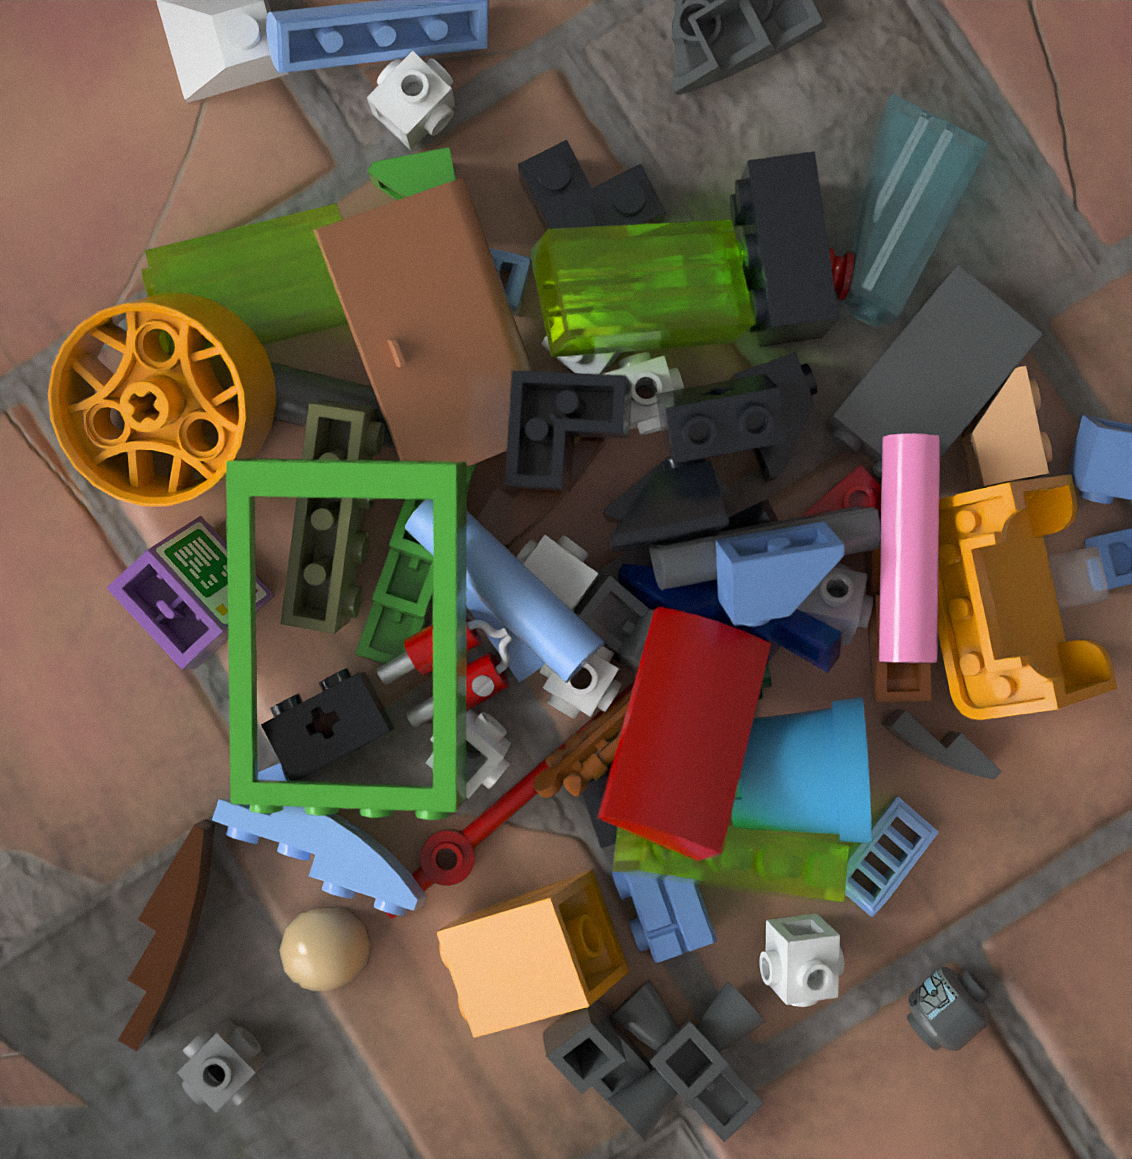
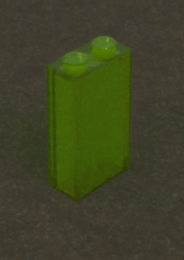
M337 203L145 250L149 268L142 269V279L148 297L160 293H189L211 299L233 311L253 330L262 345L348 324L347 318L313 231L341 221L344 217ZM161 330L159 335L160 346L164 352H169L173 356L175 351L174 340L167 331ZM206 338V346H207V348H208V347H211V346H214V345ZM221 354L215 355V356H212V357H209V358L221 356Z
M732 220L548 229L530 251L551 358L727 344L735 341L755 324L750 292L747 289L742 267L743 249L741 243L736 239Z

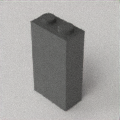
M957 264L826 420L825 423L833 429L830 436L847 452L856 455L860 451L876 465L872 468V471L881 480L882 437L894 434L938 435L941 458L1043 333Z

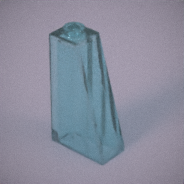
M893 93L877 121L852 252L855 255L853 274L845 300H842L844 304L852 307L850 313L855 318L875 327H879L881 323L890 326L900 316L989 146V143Z

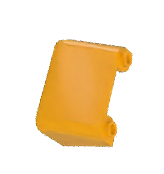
M1072 474L1008 482L939 499L937 632L952 700L961 714L970 719L984 720L1056 710L1118 689L1111 658L1101 644L1091 639L1066 641L1044 536L1066 530L1075 520L1078 506Z

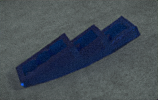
M624 563L618 570L619 583L651 610L664 607L698 615L735 627L770 642L768 662L780 646L819 669L829 673L840 657L842 631L798 609L790 616L771 619L768 623L760 626L734 625L718 601L717 580L661 590L656 581L653 567Z

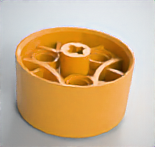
M160 293L101 310L79 324L60 348L52 366L48 390L51 423L60 447L74 468L94 487L118 500L140 506H171L192 500L225 480L226 461L254 458L261 450L272 428L277 403L275 376L267 352L253 330L233 311L211 299L189 293ZM125 318L127 319V331L117 326ZM161 330L167 331L174 340L175 351L173 356L164 352L160 346L159 335ZM206 338H207L214 346H211V347H208V348H207V346H206ZM104 343L123 353L122 361L115 374L98 359ZM221 354L230 368L235 383L234 386L226 391L223 390L214 375L209 357ZM237 395L238 405L232 400V398L236 397ZM112 408L118 410L123 416L125 422L124 431H120L112 423L110 417ZM203 419L212 422L217 428L219 439L217 444L208 441L202 432ZM152 450L174 456L170 477L154 473ZM194 468L197 469L204 476V478L192 479Z

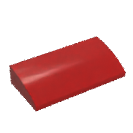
M664 607L654 609L599 812V819L696 861L722 854L769 655L770 642L735 627L698 615Z

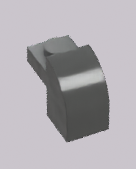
M602 574L573 612L605 641L603 647L614 653L613 658L637 674L654 610L646 607L613 577Z
M597 999L589 1007L567 1012L543 1031V1041L546 1057L581 1094L590 1087H593L611 1106L612 1104L607 1098L652 1070V1065L640 1049L617 1026V1023L609 1018L613 1012Z

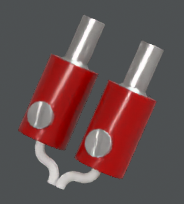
M467 613L466 652L481 644V638L476 629L481 628L491 637L502 638L499 643V653L502 661L499 663L496 657L491 652H488L466 665V711L509 688L510 684L504 670L510 663L507 645L513 641L506 628L496 630L486 621H472ZM433 624L405 639L403 642L406 652L377 668V673L385 685L415 668L423 676L433 671ZM433 696L406 711L407 718L414 728L433 718Z

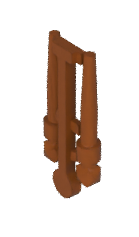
M633 689L610 706L606 712L598 716L579 734L575 732L564 742L566 746L562 750L556 749L546 758L549 768L542 771L536 777L533 784L534 789L541 797L548 798L553 796L561 789L563 783L568 792L578 797L589 787L588 782L592 778L597 780L609 770L607 766L614 760L620 735L610 744L607 741L622 729ZM599 749L600 753L596 755L595 752Z

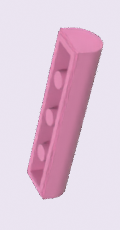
M894 434L882 437L879 662L936 663L940 475V439L938 435Z

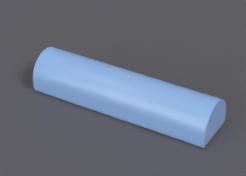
M377 0L269 12L266 20V30L271 59L278 73L404 59L412 51L421 57L487 49L489 0Z
M426 499L410 516L405 529L432 555L433 499ZM467 511L466 588L567 684L605 644V641Z

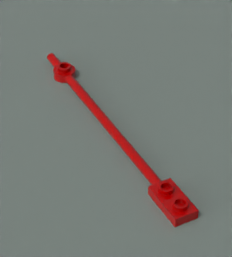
M860 464L801 516L854 506H868L878 509L880 520L882 488ZM722 606L708 617V619L729 626L733 625V622ZM634 682L614 698L610 706L633 689ZM599 711L586 724H584L579 730H577L576 733L579 734L581 731H583L604 711ZM562 743L557 749L562 750L566 745ZM546 758L462 831L443 829L433 833L426 840L420 853L421 866L411 874L424 892L434 883L451 886L462 882L468 877L475 863V848L538 794L533 784L536 777L542 771L549 768ZM442 849L453 850L457 855V864L451 868L442 867L437 860L438 852ZM385 912L391 919H394L397 916Z

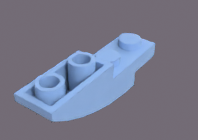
M231 799L218 800L212 821L227 825V836L258 844L260 837L279 842L277 852L300 860L308 861L311 853L315 854L309 876L324 881L323 891L348 899H354L355 892L376 898L375 908L399 916H406L407 909L415 911L424 907L427 895L411 873L377 840L338 814L309 815L305 813V807L284 806V810L276 813H254L250 811V805L231 804Z

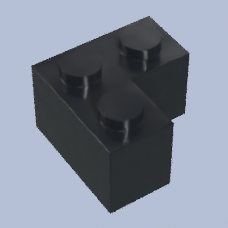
M567 140L518 164L519 181L567 276L663 227L666 211L642 164L593 188L588 182Z
M512 370L505 485L514 489L571 492L574 436L629 439L633 384L626 375Z

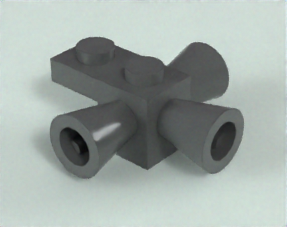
M650 979L637 988L609 1017L653 1049L646 1058L655 1068L607 1098L645 1141L678 1093L724 1143L764 1104L719 1053L766 1023L754 1007L728 981L696 1027L687 1019L679 1026L677 1025Z

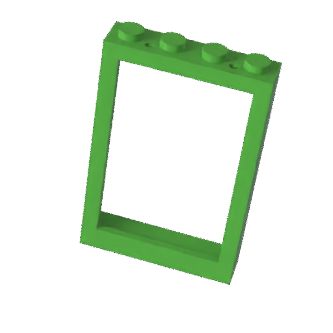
M242 458L226 461L231 804L250 805L251 812L264 814L280 812L284 810V806L305 807L306 814L317 816L336 814L339 812V808L360 809V815L371 818L392 816L394 810L416 811L417 818L426 820L450 817V812H457L466 799L467 461ZM255 496L433 499V786L258 780Z

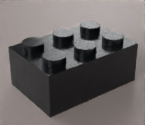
M815 151L748 160L741 179L735 180V194H730L733 226H742L743 247H738L737 249L741 280L750 279L751 286L750 300L745 301L748 332H757L759 347L823 338L839 316Z

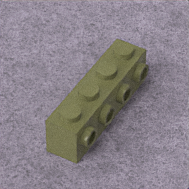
M328 399L309 403L302 459L372 460L373 455L379 456L385 434L384 423L378 422L379 408ZM297 497L280 624L335 634L350 622V618L357 617L362 601V586L355 585L358 564L363 565L365 563L370 542L369 532L363 531L365 510H372L375 498Z

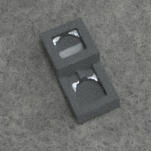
M895 709L881 724L913 750L946 767L994 780L1002 772L962 733L949 731L938 741L906 710Z

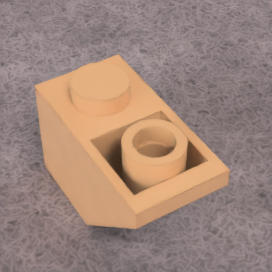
M1026 366L1014 368L977 413L961 438L972 491L1008 482L1035 479L1049 473L1047 464L1052 461L1051 443L1045 431L1040 432L1036 411L1040 410L1041 407L1040 391L1034 378L1029 379Z

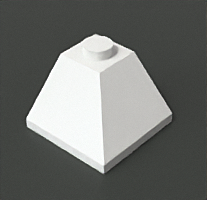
M156 0L184 99L187 103L289 74V72L278 73L271 59L266 30L267 15L271 12L268 0Z

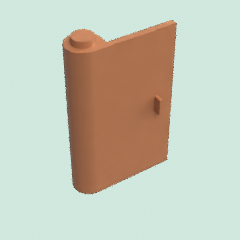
M464 177L313 230L399 459L406 461H467V467L507 451L512 370L533 371Z

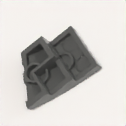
M673 0L675 3V16L672 20V40L675 44V77H672V87L677 95H682L710 85L788 49L827 26L813 0Z

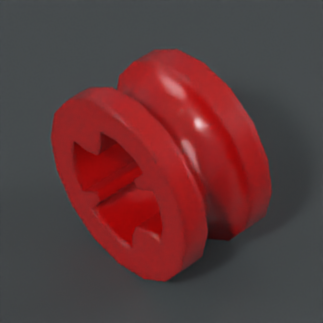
M829 248L835 294L837 299L845 300L852 279L855 255L854 252L846 251L845 255L837 256L834 249Z

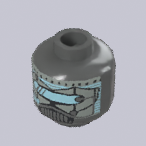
M941 967L910 994L908 1005L911 1013L906 1018L917 1035L933 1050L937 1051L942 1046L950 1051H958L989 1024L990 1011L984 1001L990 996V993L971 971L966 970L960 975L955 970Z

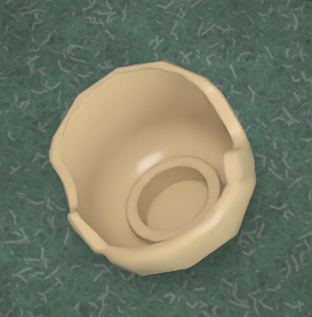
M323 907L300 913L285 928L279 951L284 972L292 982L298 983L301 988L311 991H330L351 982L367 965L371 944L365 924L348 909L343 907Z

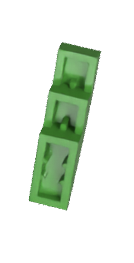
M477 463L467 467V494ZM426 499L404 500L389 542L390 550L372 597L373 605L355 652L359 657L384 665L405 653L403 641L424 628L433 601V555L405 529V525L413 512Z

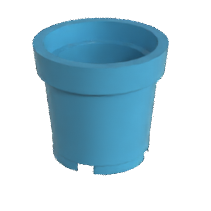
M863 697L831 701L832 708L753 719L732 809L734 831L760 830L839 834L841 842H872L869 767Z

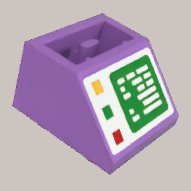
M199 516L149 548L107 587L112 595L182 670L197 669L228 640L227 543L202 516ZM256 575L257 613L275 594Z

